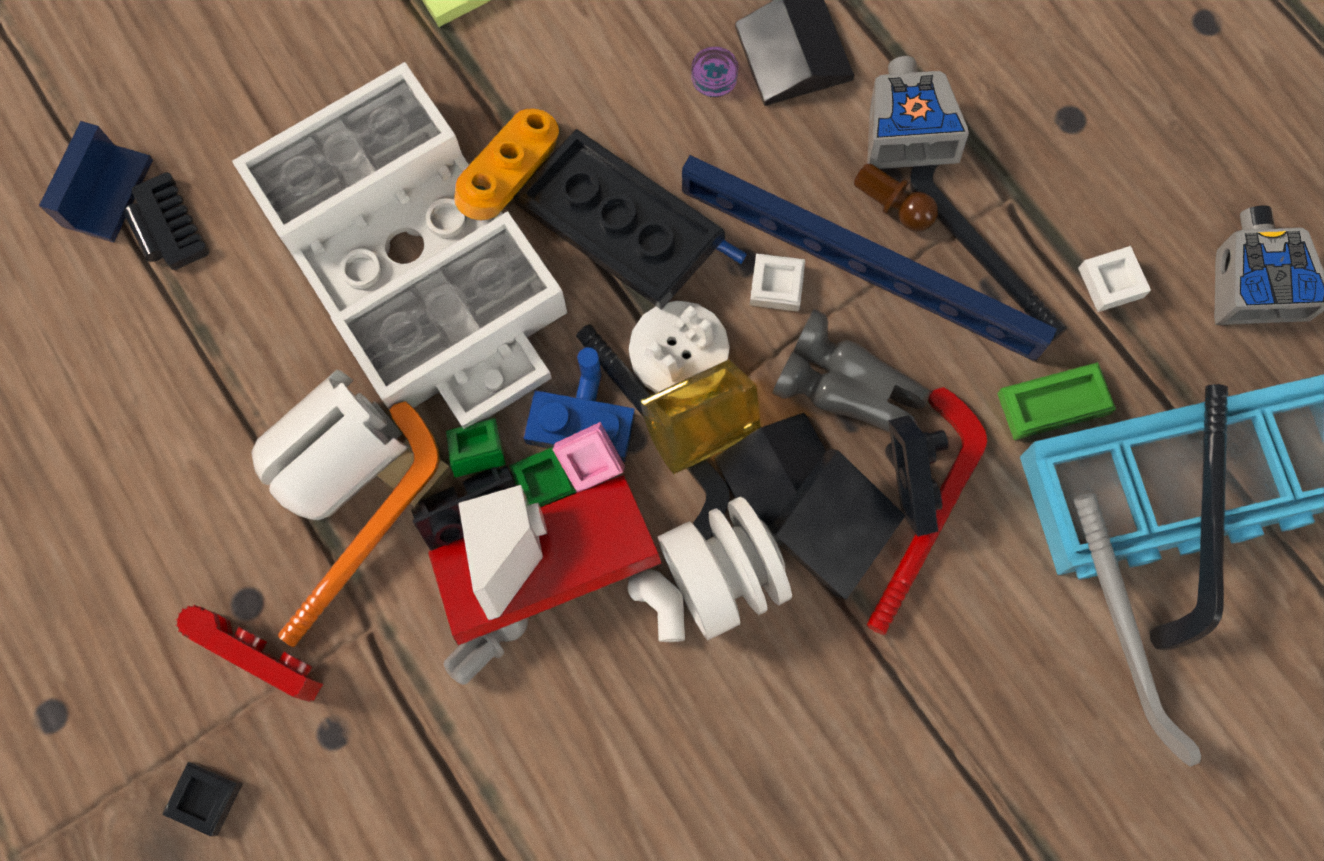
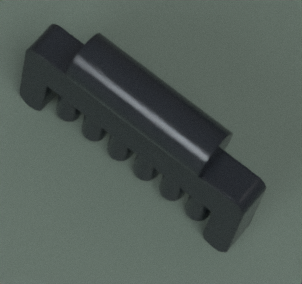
M163 173L132 188V193L137 203L127 206L124 209V214L148 262H155L164 258L171 270H177L209 254V249L202 241V236L194 234L198 228L195 224H190L193 221V217L186 214L188 207L180 205L184 199L181 195H177L179 189L170 173Z

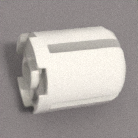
M335 370L260 436L251 452L255 472L263 484H270L269 491L271 495L283 507L307 519L320 520L332 516L409 448L408 445L396 440L402 435L401 431L375 401L371 403L361 393L355 396L347 388L354 380L340 370Z

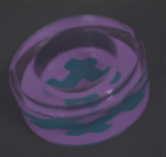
M708 47L696 54L691 65V80L694 87L701 94L709 97H720L728 94L737 84L738 61L729 50L722 47Z

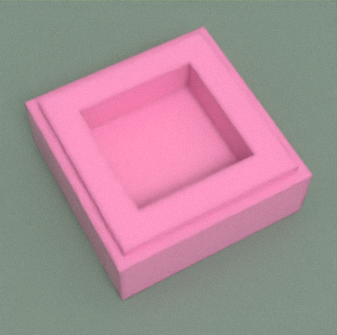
M601 422L554 444L553 451L577 493L624 472L625 465Z

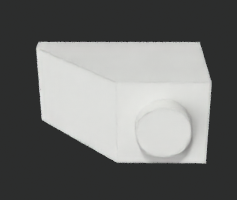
M521 485L459 503L472 588L488 620L500 617L543 558L539 540L540 535L547 534L543 513L538 502L529 504Z

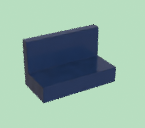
M80 121L39 207L63 228L114 243L126 219L124 209L133 204L135 200L132 188L144 181L153 159L150 155L115 145L99 126Z

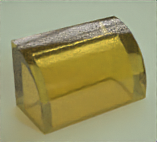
M729 359L640 400L644 421L650 437L662 460L673 474L728 449L761 428L757 384Z

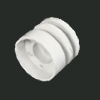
M741 496L728 502V510L733 528L722 512L715 508L709 511V523L713 537L705 540L700 531L690 521L658 536L660 548L676 585L707 641L740 625V616L735 599L743 596L748 605L758 615H761L768 609L761 586L764 587L768 595L778 606L792 598L790 584L785 572V563L779 547L766 524L757 517L749 503Z

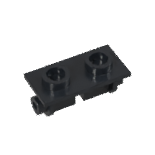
M507 466L498 470L496 467L463 481L468 495L458 498L452 486L426 499L418 500L420 506L411 509L414 517L413 523L430 551L464 537L459 503L516 486Z

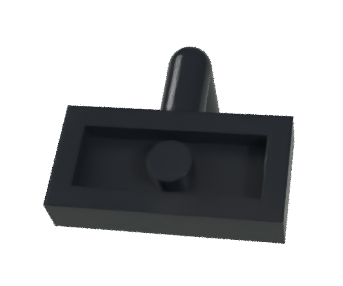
M909 415L888 420L891 443L886 446L885 455L895 468L901 511L906 515L905 519L918 537L938 532L936 511L942 509V497L937 482L931 478L930 464L936 462V452L948 449L946 433L943 429L930 433L928 431L922 432Z

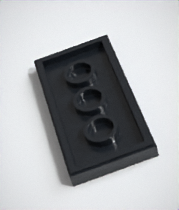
M578 129L563 142L513 197L518 207L661 310L725 239L723 228Z

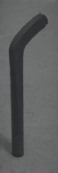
M939 165L914 166L909 183L911 191L913 193L923 192L930 195L938 206L937 219L1007 294L1024 309L1026 314L1057 329L1052 341L1059 338L1068 327L1057 318L1054 312H1051L1048 306H1045V303L1040 300L1039 296L1034 294V291L935 185L933 175Z
M591 324L584 326L576 334V338L585 348L589 347L596 350L600 366H602L603 370L607 372L608 376L705 492L706 501L693 524L705 540L710 539L713 534L709 523V511L717 508L725 515L728 507L730 494L726 482L693 446L622 360L618 358L617 354L602 339L601 335L597 334L595 328Z
M1212 384L1205 386L1200 568L1197 604L1192 612L1184 617L1157 626L1150 631V640L1155 649L1172 650L1198 641L1211 633L1222 619L1224 608L1226 414L1228 413V408L1226 407L1228 405V386Z

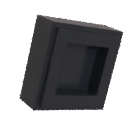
M188 762L162 815L210 837L218 836L243 783L196 762Z

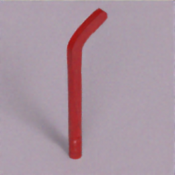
M945 387L933 390L928 402L934 410L953 426L961 438L962 447L939 489L942 497V509L936 511L938 532L919 537L915 533L891 581L888 583L887 589L883 592L879 604L876 605L875 611L866 624L868 628L881 635H886L890 627L889 624L893 622L894 616H896L898 609L902 605V601H904L906 594L909 592L986 449L987 435L984 427L967 405Z

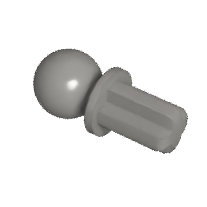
M528 618L459 645L444 661L446 672L461 685L467 684L493 657L501 658L504 654V650L499 644L501 641H514L524 634L528 626Z

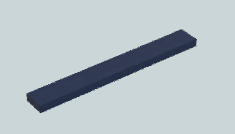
M689 155L682 167V192L1032 361L1038 360L1050 345L1057 331L1056 328L692 155Z

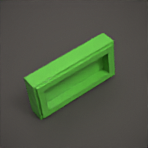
M1098 362L1001 388L997 393L1014 440L1107 416L1116 410Z

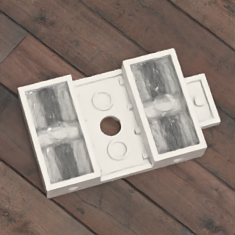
M405 62L232 161L278 236L310 282L330 314L334 325L388 409L394 404L404 401L414 408L440 392L463 429L474 423L486 420L552 379L550 371L527 337L567 313L562 289L508 211L504 214L500 212L497 216L488 220H475L465 216L458 210L454 201L456 181L469 164L461 153L456 135ZM475 186L477 189L486 190L483 186ZM402 232H407L412 236H421L424 240V250L420 257L407 264L396 263L388 257L390 250L389 242L394 236Z

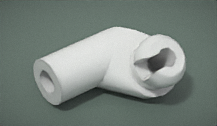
M647 569L641 573L634 574L628 582V593L634 601L647 602L658 612L659 642L684 641V606L681 591L659 571Z

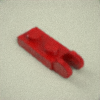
M188 605L186 609L182 608V612L178 613L179 616L175 619L177 621L175 626L178 627V632L182 633L183 636L294 698L308 702L314 701L323 686L322 683L308 676L313 666L285 651L280 659L269 655L263 651L267 644L266 640L241 627H238L233 635L230 620L215 612L206 610L201 606L193 605L191 607Z

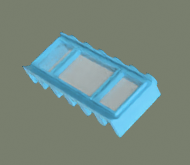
M1324 374L1228 396V405L1226 406L1228 413L1226 414L1227 451L1224 536L1228 535L1232 544L1264 535L1262 529L1264 526L1279 523L1283 532L1315 523L1313 515L1324 512ZM1205 402L1035 441L1020 456L1057 575L1076 571L1078 580L1098 576L1091 557V551L1088 547L1089 543L1086 541V534L1083 532V526L1077 513L1078 509L1073 501L1074 498L1088 493L1096 494L1099 509L1101 510L1117 561L1127 559L1129 568L1161 560L1160 551L1178 547L1181 556L1200 552Z

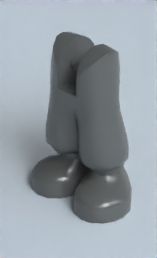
M814 309L781 372L772 394L782 399L805 394L820 409L864 421L890 432L888 420L907 415L917 425L916 419L911 414L887 401L891 398L907 407L922 409L928 402L931 390L883 362L856 342L851 340H843L837 344L831 342L828 338L829 321L827 316ZM810 364L817 365L828 373L821 374L811 368Z

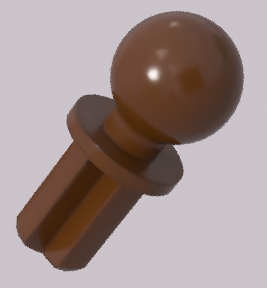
M865 164L856 175L854 180L855 187L884 206L882 210L884 214H889L893 208L898 210L899 220L908 230L914 232L925 231L935 223L938 216L936 201L930 195L923 192L907 193L905 190L909 185L908 180L904 179L899 183L873 164Z

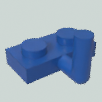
M583 348L577 356L581 377L576 398L534 391L524 441L528 445L552 448L556 442L601 422L623 462H626L635 418V408L596 402L601 380L599 357L593 348Z

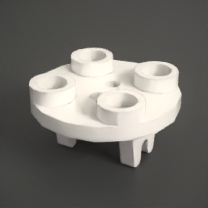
M673 301L668 302L662 310L654 307L640 318L632 330L629 356L633 371L644 386L660 396L669 397L673 401L683 402L689 400L692 396L702 394L717 383L727 367L730 346L726 329L714 313L697 303ZM674 340L676 341V344L674 346L668 345V341ZM684 353H689L691 357L689 359H684L682 355Z

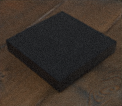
M828 449L769 530L775 541L833 594L847 600L906 515L839 450Z

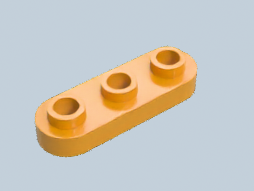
M530 108L516 113L458 177L454 194V201L458 210L465 216L475 220H488L497 216L554 151L559 134L556 120L549 113L540 109ZM504 156H511L512 159L505 158ZM475 186H483L486 190L477 189Z

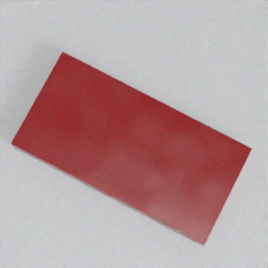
M624 475L540 507L547 528V534L539 536L543 558L498 618L488 620L473 592L464 538L428 552L451 633L458 646L662 564Z

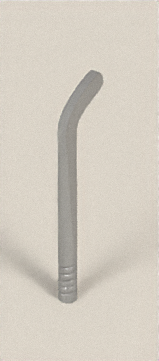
M1096 494L1080 495L1074 498L1073 501L1078 509L1077 513L1083 526V532L1086 534V541L1089 543L1088 547L1091 551V557L1145 716L1155 733L1179 759L1190 767L1199 764L1201 761L1199 747L1173 723L1162 708L1119 565L1110 543V537L1107 534L1108 531L1101 510L1099 509Z

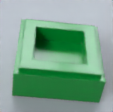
M496 418L474 423L465 429L461 426L446 431L450 466L455 478L506 465Z
M553 447L509 465L516 485L522 486L530 505L538 502L540 507L576 494V490L556 457Z

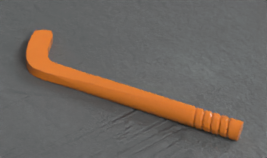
M406 401L394 404L389 411L392 419L411 446L414 453L413 464L388 498L314 588L312 594L302 603L301 608L295 612V615L290 618L289 622L278 633V637L291 647H295L302 636L306 634L307 630L310 629L319 615L335 598L407 506L430 481L439 467L440 456L436 441L425 421Z

